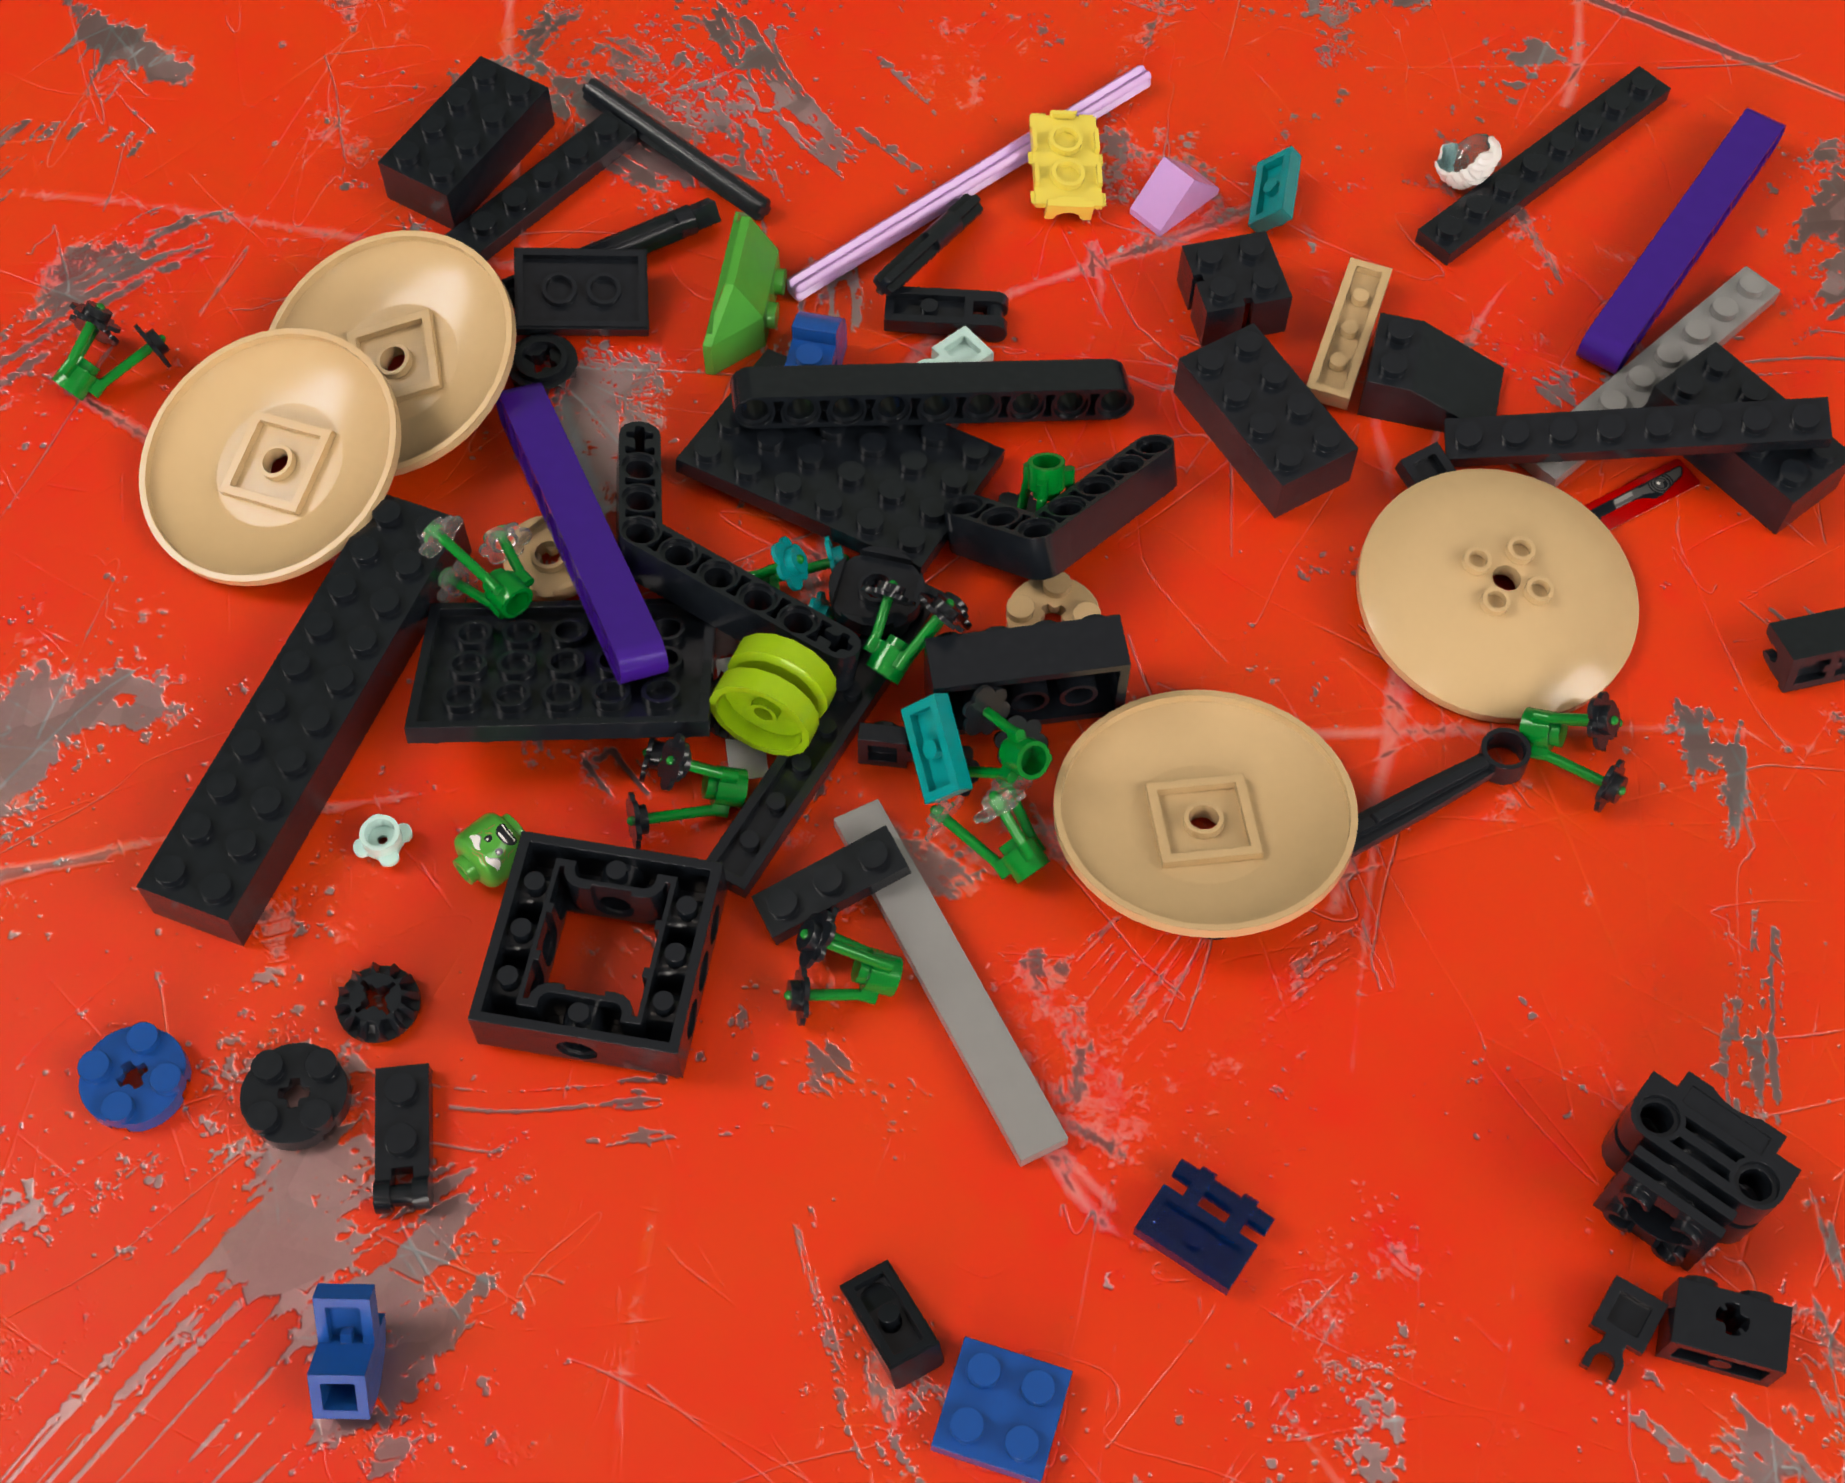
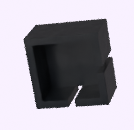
M1266 231L1182 246L1177 283L1187 310H1191L1190 318L1201 347L1240 330L1246 307L1245 304L1250 303L1246 326L1254 323L1263 335L1285 331L1292 294Z

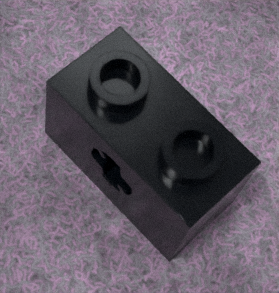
M1698 1275L1679 1277L1663 1292L1662 1301L1668 1304V1307L1659 1322L1655 1356L1766 1387L1786 1374L1793 1307L1774 1303V1298L1763 1292L1746 1290L1737 1293L1719 1288L1716 1281Z

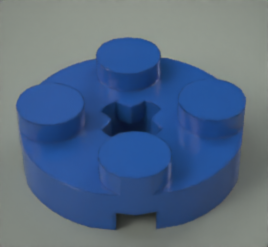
M139 1022L132 1027L122 1028L107 1035L91 1051L86 1052L81 1057L77 1067L80 1075L79 1093L87 1110L102 1125L112 1128L111 1126L127 1128L129 1132H142L152 1129L173 1116L184 1101L182 1094L186 1089L187 1079L190 1082L192 1074L190 1061L180 1044L169 1033L157 1029L148 1022ZM136 1068L138 1070L148 1069L141 1076L144 1084L139 1088L134 1089L130 1084L123 1086V1080L131 1070Z

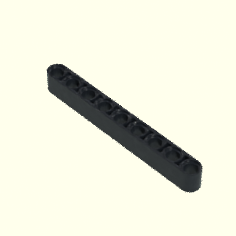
M1113 359L755 366L736 371L730 380L735 420L739 425L751 429L1110 420L1126 415L1134 405V396L1126 370L1121 362Z

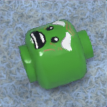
M495 813L482 815L455 837L454 847L458 857L452 861L454 867L464 880L471 885L477 880L487 887L501 885L509 878L521 833L524 831L523 828L507 813L503 816Z

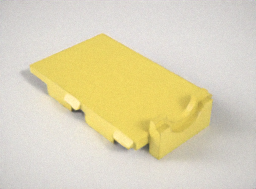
M1050 110V115H1046V113H1031L1029 116L1031 152L1028 151V163L1032 166L1034 191H1030L1031 203L1035 208H1045V219H1053L1055 216L1063 213H1074L1080 219L1091 220L1094 209L1102 210L1103 207L1107 206L1106 193H1102L1103 155L1099 154V129L1096 126V117H1093V115L1079 114V116H1076L1077 111Z

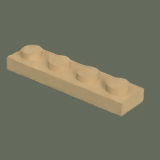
M1350 257L1306 385L1320 403L1347 410L1393 268Z

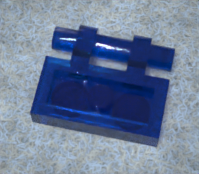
M1182 1158L1171 1177L1188 1187V1189L1182 1196L1164 1184L1135 1226L1133 1234L1227 1296L1258 1246L1240 1234V1232L1247 1226L1265 1237L1275 1218L1258 1208L1259 1201L1247 1193L1241 1197L1216 1180L1218 1175L1207 1167L1203 1166L1201 1169H1198ZM1203 1199H1206L1230 1216L1224 1223L1198 1205Z

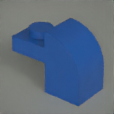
M799 311L792 324V342L784 366L842 365L847 349V324L845 318Z
M318 1283L312 1297L318 1345L307 1373L313 1419L370 1420L381 1385L386 1348L385 1313H378L375 1284Z

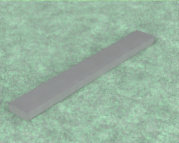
M879 799L833 818L834 827L844 846L886 825L903 855L911 874L871 895L1019 1166L1022 1167L1067 1145L1068 1136Z

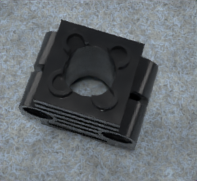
M1653 1071L1631 1102L1624 1108L1604 1138L1602 1156L1606 1165L1615 1174L1609 1180L1604 1191L1596 1199L1593 1206L1603 1212L1605 1219L1612 1226L1623 1232H1632L1649 1244L1653 1253L1659 1259L1672 1266H1680L1688 1272L1717 1243L1732 1244L1740 1241L1784 1199L1801 1170L1777 1154L1787 1136L1763 1120L1747 1116L1731 1107L1719 1096L1714 1087L1688 1071L1677 1086Z

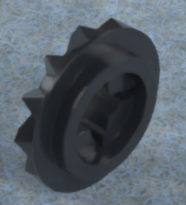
M541 333L528 336L516 343L513 365L509 376L514 386L541 382L547 395L551 388L559 387L565 390L567 380L576 378V367L579 363L576 350L568 340L558 335ZM549 358L551 367H544L541 372L536 373L535 365H542Z
M372 962L370 968L360 972L352 970L351 979L344 987H338L339 997L335 1006L339 1022L349 1035L363 1042L381 1043L400 1036L413 1024L420 1009L421 997L419 988L411 974L401 970L395 963L391 966H380ZM368 990L375 991L380 996L389 992L384 997L389 1014L386 1015L382 1009L379 1010L375 1006L365 1009L370 1004L367 998Z

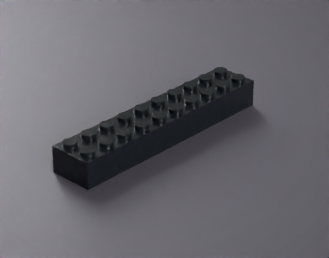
M387 494L385 499L372 511V520L349 538L137 884V889L155 914L244 946L422 639L431 603H442L452 587L447 582V576L454 575L457 577L464 566L428 532L427 526L435 524L470 556L472 549L463 519Z

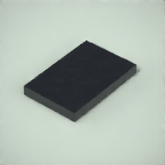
M514 248L516 335L548 333L558 336H649L647 249Z

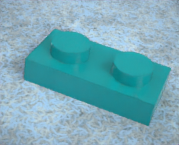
M1293 146L1257 163L1248 226L1256 233L1282 226L1287 221L1293 219L1302 157Z
M934 693L900 709L925 805L941 803L973 789L948 693Z

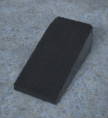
M888 1259L839 1286L895 1389H900L944 1363L939 1341Z

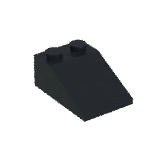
M1380 313L1371 346L1357 415L1444 433V419L1496 416L1504 367L1425 321Z

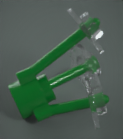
M448 515L444 519L439 517L424 529L421 535L424 543L418 551L422 556H426L428 559L433 558L445 547L458 559L453 567H447L439 574L438 585L441 589L437 593L438 601L441 603H466L467 598H473L488 607L499 619L514 618L528 608L533 599V591L529 587L534 584L535 580L524 569L518 556L524 552V545L532 539L530 529L526 527L520 528L518 523L511 522L507 525L504 524L492 528L484 534L483 540L485 543L478 550L480 555L487 557L492 564H501L508 560L513 571H506L503 568H499L491 573L483 569L453 541L455 532L463 524V518L460 516L453 517ZM478 580L483 582L484 593L478 590V585L476 584Z
M1019 776L1014 783L1010 784L1001 779H994L990 783L992 788L982 798L981 805L984 809L973 817L974 822L978 824L990 822L997 816H1000L1012 836V839L999 847V850L1004 855L1003 858H999L952 818L962 806L964 797L959 795L951 803L947 800H942L938 805H933L930 808L931 813L927 817L926 822L931 827L928 829L924 839L927 842L931 841L946 826L986 860L1002 880L1011 874L1017 884H1019L1050 862L1044 853L1046 848L1037 837L1021 803V800L1027 796L1024 790L1033 785V780H1027ZM1011 810H1013L1020 827L1012 816Z

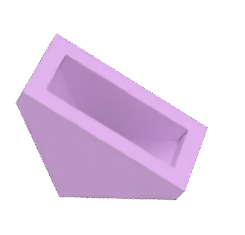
M1164 156L1133 202L1129 214L1157 236L1161 237L1218 195L1219 188L1190 165Z

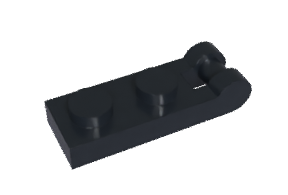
M902 286L894 295H886L884 331L951 335L963 326H967L976 336H981L988 342H1000L1007 336V321L1003 317L1008 313L1009 299L1004 293L997 291ZM973 312H983L984 315L973 314Z
M429 1063L376 1068L375 1182L373 1183L375 1213H394L395 1207L413 1205L414 1210L432 1209L434 1198L432 1069ZM413 1174L411 1183L395 1185V1175Z

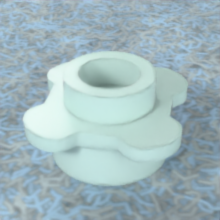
M375 814L362 824L359 831V839L353 843V850L359 858L371 857L379 860L383 867H392L399 862V852L404 843L412 839L413 832L407 823L398 824L394 818L388 815ZM386 837V843L380 844L378 842L381 838Z

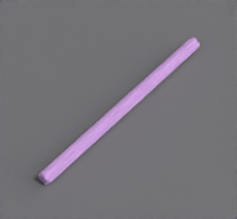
M1137 65L1065 110L1077 111L1076 116H1079V114L1093 115V117L1098 119L1150 87L1152 75L1143 65ZM1030 131L789 277L786 281L789 294L796 301H802L942 215L964 194L973 196L1028 162V151L1031 152Z

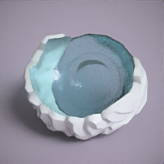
M1487 134L1469 136L1459 144L1453 142L1442 144L1434 167L1440 176V180L1446 182L1449 187L1452 186L1454 189L1464 190L1473 185H1479L1493 173L1498 162L1501 160V144L1494 136H1488Z

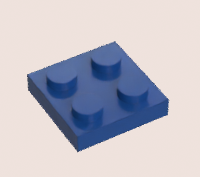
M965 1337L931 1443V1451L1028 1483H1041L1073 1371Z

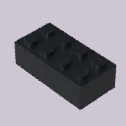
M480 56L378 161L388 198L450 229L456 227L480 206L555 125L548 87Z
M1254 323L1179 358L1174 386L1175 395L1274 518L1350 480L1358 447Z
M1714 342L1653 387L1645 407L1784 400L1785 398L1720 344ZM1833 437L1829 448L1682 455L1775 535L1836 489L1845 474V447Z
M1092 614L1082 619L1061 622L1043 620L1033 625L1012 628L994 626L985 631L963 634L945 632L936 637L925 638V697L934 693H948L959 735L967 734L963 730V722L966 717L962 714V709L971 699L977 688L982 685H989L993 689L1002 687L1006 690L1007 697L1005 701L1010 705V712L1007 717L1017 714L1025 718L1026 721L1034 718L1041 725L1103 717L1125 704L1131 668L1120 614L1110 616ZM996 726L995 729H994V731H995V730H1001V729Z

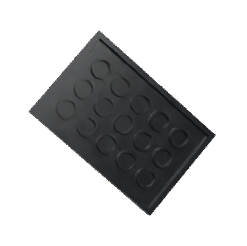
M767 349L753 367L784 366L787 356ZM730 393L676 458V472L822 537L829 536L831 541L860 553V549L869 546H885L897 549L912 559V565L923 576L948 541V530L943 509L944 504L949 499L959 495L973 494L979 496L1003 463L1005 449L946 424L745 428L735 420Z
M664 598L644 599L664 642L669 669L668 672L619 685L580 600L532 601L528 608L514 618L499 619L488 607L479 602L431 603L404 727L407 743L437 744L444 742L640 739L674 737L677 733L684 734L685 738L710 736L711 711L709 698L713 691L716 628Z

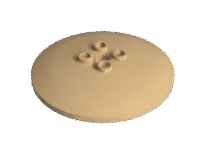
M401 230L369 236L325 258L310 270L288 294L269 330L307 328L336 335L360 349L380 369L394 393L401 420L400 456L394 476L414 471L438 460L466 440L480 426L491 412L506 385L513 365L517 334L514 309L508 291L489 263L474 249L454 238L420 230ZM405 355L404 362L398 369L388 371V366L394 357Z
M307 328L273 329L243 337L222 347L197 364L175 386L161 405L147 434L139 468V492L143 513L152 534L162 548L186 569L203 578L227 585H268L298 577L317 568L341 552L349 538L372 520V511L385 499L396 473L401 447V420L394 393L380 369L360 349L336 335ZM288 456L286 466L279 472L271 473L273 463L277 459Z
M1482 468L1462 469L1432 476L1414 484L1400 493L1379 514L1369 530L1358 560L1356 588L1359 609L1365 628L1382 658L1402 680L1427 699L1453 712L1474 719L1495 723L1520 724L1522 715L1527 707L1558 713H1570L1587 704L1590 699L1596 698L1599 692L1609 686L1623 668L1636 639L1639 624L1638 590L1628 559L1615 537L1595 514L1569 494L1551 484L1516 472ZM1505 575L1513 581L1515 589L1507 591L1498 587L1493 581V576Z
M1177 690L1143 697L1116 708L1093 723L1072 745L1058 772L1054 789L1053 815L1058 842L1067 862L1084 885L1104 903L1134 921L1151 928L1190 937L1228 938L1251 935L1276 928L1303 915L1321 902L1343 876L1350 862L1357 837L1358 804L1355 790L1349 774L1333 749L1319 734L1288 712L1266 702L1236 693L1216 690ZM1195 818H1208L1216 826L1210 829H1199L1193 826L1191 821Z

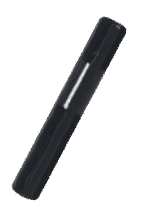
M964 194L877 273L873 279L874 284L877 286L876 292L880 295L892 296L982 213L983 207L979 203L980 197L976 194L973 196Z

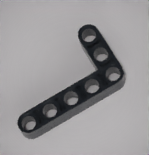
M1160 434L1147 435L1137 439L1034 513L978 495L965 494L955 496L949 499L943 508L949 548L956 555L1027 579L1046 580L1053 578L1177 486L1174 441L1171 437Z

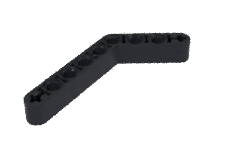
M638 421L625 424L619 432L617 454L616 542L635 582L740 642L745 636L754 633L777 634L795 640L814 651L828 664L836 678V692L850 688L855 681L861 651V640L858 635L849 628L663 525L660 432L655 426L646 422Z

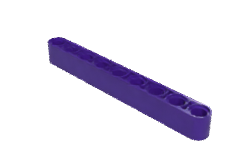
M1750 108L1745 109L1583 337L1576 356L1614 375L1623 368L1773 153L1785 131V124Z
M541 382L503 390L496 402L501 424L617 683L622 685L668 672V657L662 637Z

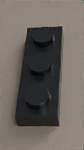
M885 825L751 897L772 939L778 945L798 934L800 927L812 913L820 914L823 910L832 912L834 906L838 907V912L911 874V871Z

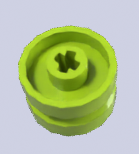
M754 633L745 636L737 646L728 663V670L722 675L709 698L710 711L721 727L734 738L751 748L771 755L792 756L800 754L809 746L819 726V718L826 712L837 691L836 678L825 661L814 651L797 641L777 634Z

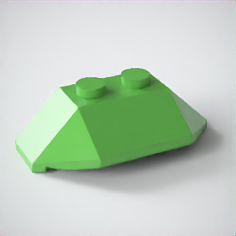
M735 211L709 323L702 345L705 372L709 375H716L766 346L769 329H776L778 325L779 302H776L777 295H784L786 289L787 270L780 268L778 248L754 220L744 212Z

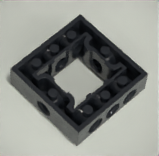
M522 831L468 1016V1022L478 1044L683 1078L728 890L724 864L715 861ZM568 911L655 925L656 944L650 968L644 967L642 979L645 988L638 1016H634L631 1003L624 995L606 991L605 996L566 990L565 985L560 983H548Z

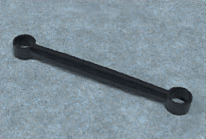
M1511 728L1491 730L1484 736L1477 755L1359 813L1357 837L1351 858L1437 812L1487 781L1508 785L1520 780L1526 771L1531 756V745L1528 739L1522 733ZM1493 748H1505L1515 753L1520 762L1513 765L1500 764L1493 760L1487 751ZM1208 938V939L1221 940V939H1225V938Z

